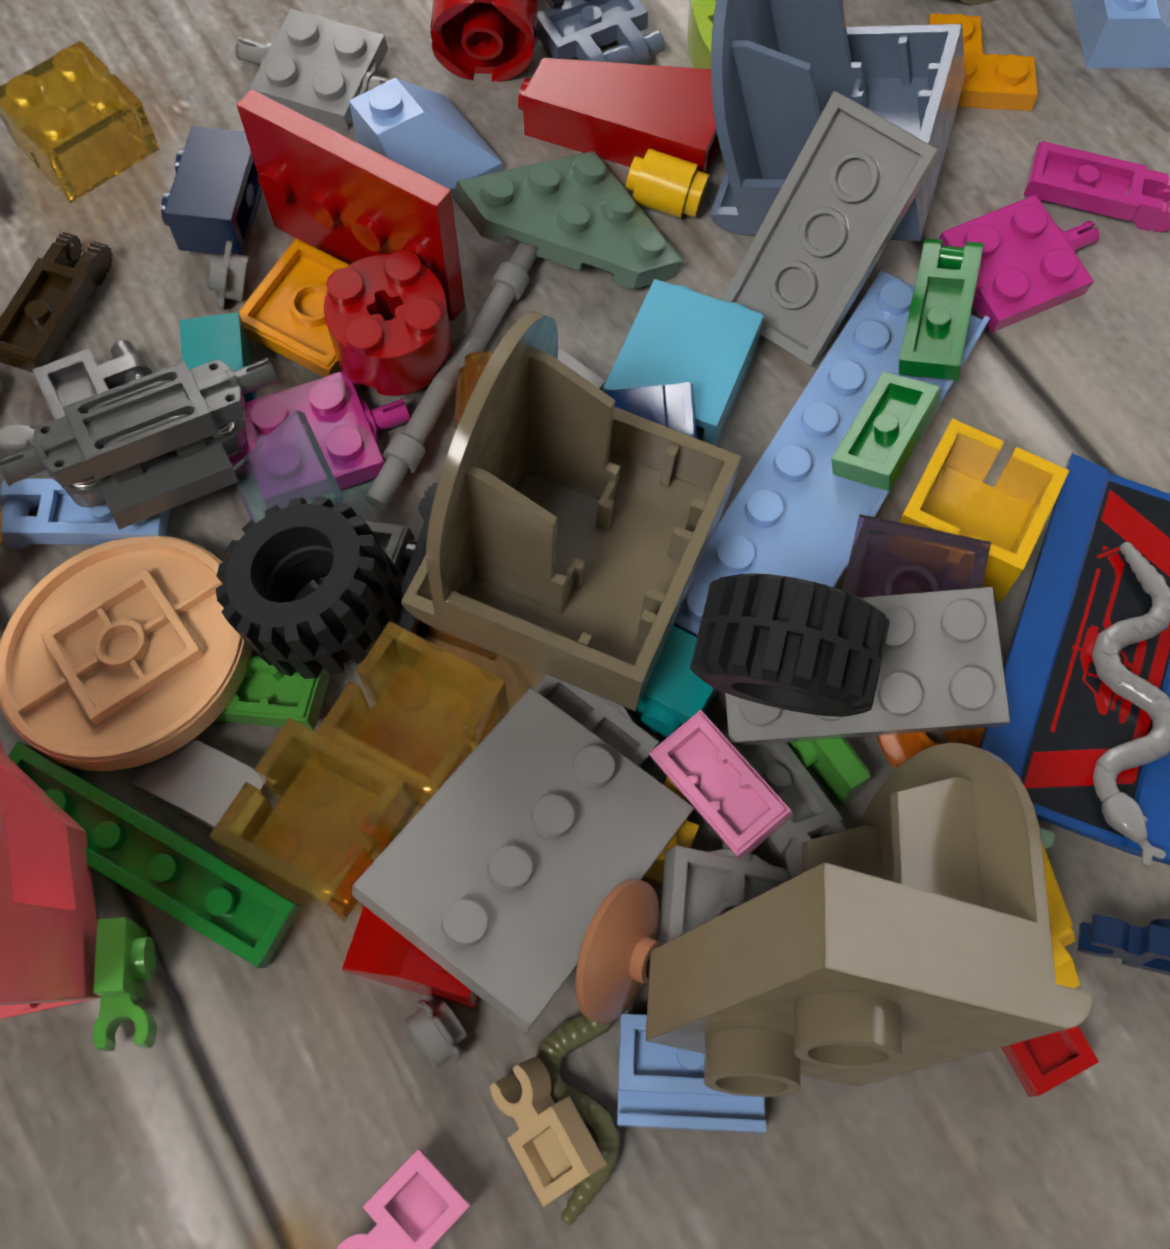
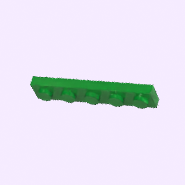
M17 741L8 757L87 832L89 847H86L88 866L257 968H267L300 912L302 905L64 765L44 756L31 746Z

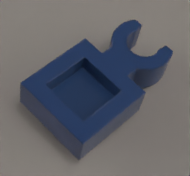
M1094 915L1092 916L1091 924L1082 922L1079 925L1077 951L1099 957L1122 959V965L1170 976V919H1154L1150 921V924L1141 928L1129 925L1127 922L1113 917Z

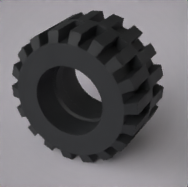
M304 497L291 499L286 508L280 509L275 505L265 510L266 516L257 523L250 520L242 528L245 533L239 541L232 540L225 550L226 554L230 557L229 561L220 563L216 577L223 584L216 588L217 601L224 608L221 612L227 622L269 666L273 665L280 673L291 677L297 671L304 679H317L322 669H325L330 676L344 672V663L353 659L358 665L368 658L369 655L365 650L372 643L380 646L387 638L388 634L384 630L385 624L396 622L399 609L394 601L402 598V586L396 579L399 574L394 563L361 515L357 516L352 507L343 502L334 506L330 498L316 497L311 504H308ZM328 574L325 581L314 592L302 599L293 601L297 593L306 584Z
M759 573L721 577L710 583L690 670L709 686L751 702L820 716L846 717L857 715L872 709L890 621L883 612L865 600L851 593L817 582Z

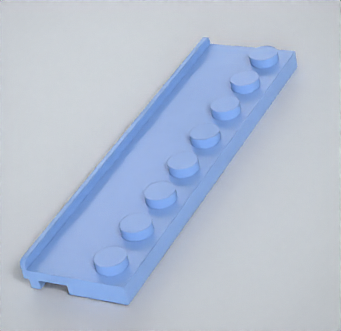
M882 270L879 272L716 527L673 626L695 637L698 636L710 583L721 577L748 573L773 574L813 581L831 587L836 586L890 491L833 475L832 456L883 372L940 386V404L938 408L955 381L899 374V358L914 286ZM971 315L961 369L983 333L990 317L984 316L983 320Z

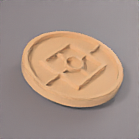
M168 536L129 537L99 544L75 555L52 570L19 604L10 618L0 641V707L12 729L32 748L61 765L85 771L103 772L138 767L156 761L173 753L200 735L218 718L236 694L244 679L253 649L227 622L221 612L224 608L217 601L216 588L223 583L216 576L219 564L223 562L203 547L189 541Z

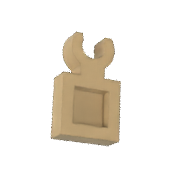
M535 1056L512 1068L514 1074L491 1084L490 1091L497 1107L505 1115L513 1117L519 1128L507 1140L542 1207H545L606 1167L607 1163L570 1096L554 1103L550 1095L551 1080L543 1062Z

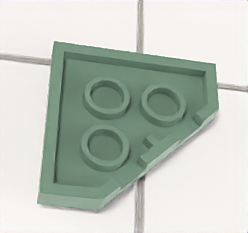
M595 151L457 181L453 199L480 236L504 244L506 236L538 247L536 256L578 271L581 264L585 263L614 273L611 282L630 289L650 285L654 279L664 281L675 278L682 265L683 260L632 199Z

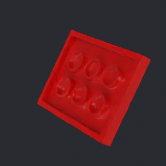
M251 89L236 105L256 166L258 182L263 189L274 227L349 265L366 257L391 254L397 250L413 252L419 257L421 263L429 268L439 279L445 293L448 318L454 321L466 305L451 190Z

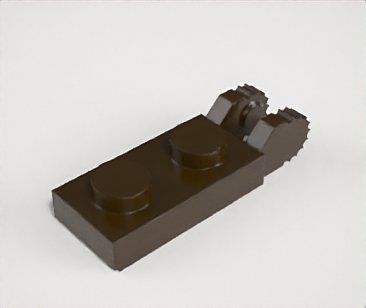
M59 233L55 243L51 244L44 257L37 259L0 317V363L33 373L32 369L52 361L96 289V285H102L106 278V273L112 267L113 253L109 245L94 241V243H90L87 251L81 256V239H78V236L73 234Z

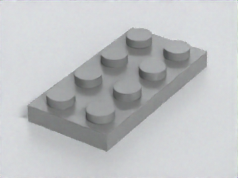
M833 91L721 300L728 303H739L750 310L764 314L760 332L762 336L808 365H816L942 151L843 94Z
M993 587L861 598L883 612L890 621L872 709L865 713L846 717L820 716L766 706L725 693L729 742L733 746L1006 726L1010 723Z

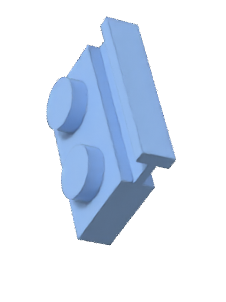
M621 1014L617 1127L761 1134L766 1132L764 1097L728 1094L707 1087L703 1082V1053L645 1041L647 1015Z

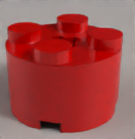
M433 0L430 34L434 56L445 69L463 79L474 81V73L492 74L491 82H502L514 78L529 66L533 57L536 41L538 0Z
M397 250L391 254L366 257L346 268L334 271L328 277L326 283L327 293L324 301V317L338 364L345 376L358 386L361 383L376 388L377 394L387 396L406 395L429 385L440 371V366L447 355L449 357L452 348L445 293L436 275L421 263L416 254L407 250Z

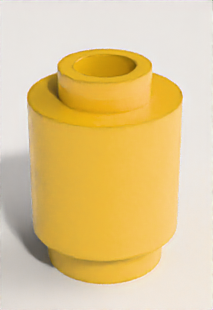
M649 148L644 159L637 156L634 157L625 188L633 191L632 199L640 206L682 219L683 214L696 218L706 193L710 174L698 171V164Z

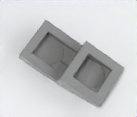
M193 739L167 756L144 764L131 782L140 791L187 818L189 816L195 818L237 842L274 787L273 782L268 776L196 739Z

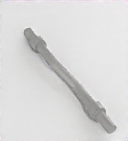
M520 241L509 262L500 264L490 282L493 290L466 337L433 378L402 434L395 433L382 456L386 462L365 496L366 501L374 507L386 510L405 475L415 472L426 452L423 444L450 396L486 348L510 303L518 301L528 285L530 278L527 273L537 258L538 247Z

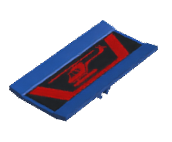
M1072 453L1066 464V469L1070 471L1054 503L1003 668L1010 723L1006 726L985 728L979 748L1000 757L1014 770L1028 791L1037 819L1128 854L1142 857V849L1138 843L1131 841L1106 823L1101 811L1102 802L1096 794L1093 773L1096 761L1108 749L1146 736L1153 729V722L1147 712L1115 694L1098 678L1092 659V651L1099 633L1116 622L1147 614L1152 607L1150 595L1144 592L1141 583L1138 582L1135 573L1132 572L1130 564L1127 563L1125 556L1120 551V546L1123 543H1132L1134 548L1142 554V557L1146 558L1150 565L1154 566L1157 572L1163 575L1166 584L1170 588V494L1110 474L1108 469ZM1169 623L1168 628L1156 636L1122 648L1119 657L1121 663L1130 672L1158 687L1170 698ZM1169 753L1168 756L1149 764L1124 770L1118 774L1116 779L1119 791L1132 797L1141 808L1143 815L1147 818V841L1151 846L1159 848L1166 853L1164 859L1152 856V860L1170 865Z

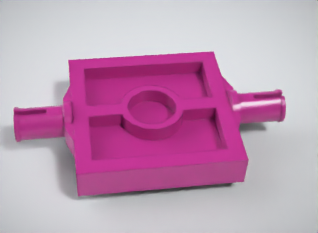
M1036 194L945 230L939 237V239H943L944 246L965 247L966 241L984 243L973 308L978 311L982 319L984 316L990 317L987 327L991 333L1085 294L1094 282L1075 254V251L1098 242L1099 230L1097 227L1092 229L1095 223L1086 221L1079 226L1063 231L1055 224Z
M341 371L246 402V417L243 419L245 421L247 438L242 446L244 452L229 456L228 458L233 465L237 479L253 474L254 479L263 487L270 508L277 505L280 509L288 507L291 499L304 497L307 502L316 497H321L376 478L384 465V460L378 448V432L406 422L408 423L410 416L403 398L374 409H369L368 405L358 397L352 381Z

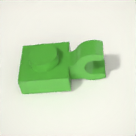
M127 917L97 920L93 993L100 996V1011L93 1028V1041L96 1049L105 1052L115 1050L116 1030L123 1022L132 1020L135 1024L134 1043L136 1046L152 1048L157 1035V1025L154 1017L139 1004V1001H145V980H151L155 973L156 951L154 941L151 937H147V930Z

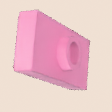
M702 710L698 711L649 753L653 761L740 861L793 817L791 809Z

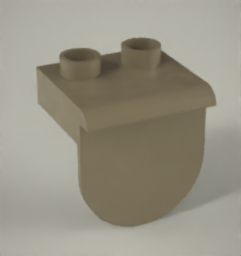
M531 311L523 315L501 340L470 396L451 442L437 486L428 527L426 555L401 603L414 617L436 629L636 711L729 499L742 456L615 407V400L558 360V330L555 320L550 316Z
M944 743L932 746L906 760L886 779L876 792L857 827L802 843V874L651 950L645 1041L703 1053V1082L713 1090L742 1096L774 1097L798 1092L801 1088V1075L851 1086H864L1082 1024L1087 1019L1091 1010L1092 993L1056 984L1040 829L1034 806L1021 779L1000 757L989 751L962 743Z

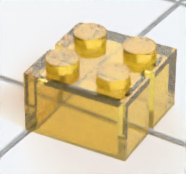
M82 40L59 51L51 58L23 74L13 77L7 83L0 86V117L12 140L38 169H42L44 175L69 203L74 202L160 149L142 102L115 74H110L108 67Z
M389 621L357 669L368 698L376 702V704L370 710L362 688L349 681L316 733L331 759L414 805L423 808L467 759L469 753L475 750L507 714L509 706L505 681Z
M289 718L254 769L273 795L280 798L276 807H272L258 788L245 782L209 836L234 860L345 923L358 902L352 896L353 884L373 863L371 859L372 853L375 851L381 854L403 830L418 805L406 780Z

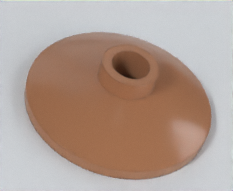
M629 879L617 885L602 901L586 931L576 969V998L582 1014L587 1019L596 1023L607 1024L619 1018L631 1006L644 985H649L651 950L663 945V943L658 941L661 911L658 895L655 889L647 882Z

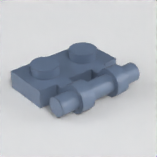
M569 0L564 2L563 6L553 9L550 7L537 12L536 33L555 59L577 57L578 60L645 65L649 62L650 56L665 50V41L660 31L657 30L644 36L641 34L640 31L648 28V11L640 0ZM614 41L619 43V46L604 52L599 48Z

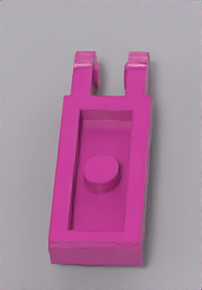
M1045 141L1038 142L1032 157L1024 196L1030 197L1036 194L1040 200L1130 222L1133 220L1138 229L1153 230L1154 233L1168 232L1170 230V177L1168 174L1148 170L1147 166Z

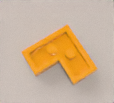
M929 14L927 25L962 24L965 81L957 107L1032 111L1038 97L1034 56L983 54L981 16Z

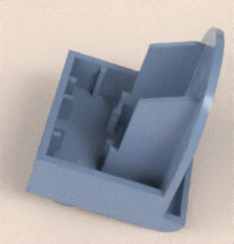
M716 0L711 43V89L716 131L726 170L710 212L713 222L730 233L739 235L757 234L833 91H836L942 151L890 241H921L965 81L962 24L846 27L842 0Z

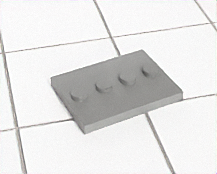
M530 687L353 884L352 896L527 1034L577 967L586 931L602 901L620 883L629 879L642 880L688 819L694 807Z

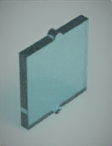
M298 410L289 415L268 436H259L258 445L233 467L238 482L235 483L250 520H253L255 523L266 516L265 510L275 505L280 509L286 508L291 499L304 497L306 502L311 504L316 497L330 498L334 506L344 500L305 413Z

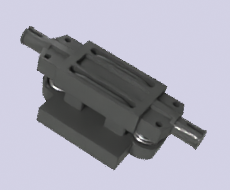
M267 357L264 360L232 371L228 365L219 359L190 370L185 362L179 363L62 407L66 416L35 427L34 447L0 459V471L8 486L47 471L48 475L65 489L77 505L92 508L107 503L120 530L238 482L228 455L239 450L247 438L245 421L243 419L246 417L243 395L273 383H278L275 371Z

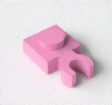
M418 1149L362 1207L377 1225L368 1234H356L348 1237L337 1249H433L472 1205L423 1151Z

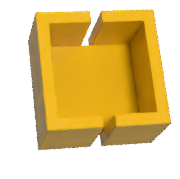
M952 418L902 514L887 550L938 573L942 564L953 568L949 579L970 589L993 587L994 600L1001 603L1024 570L1070 470L1016 447L994 487L985 484L983 481L1000 452L1004 441Z

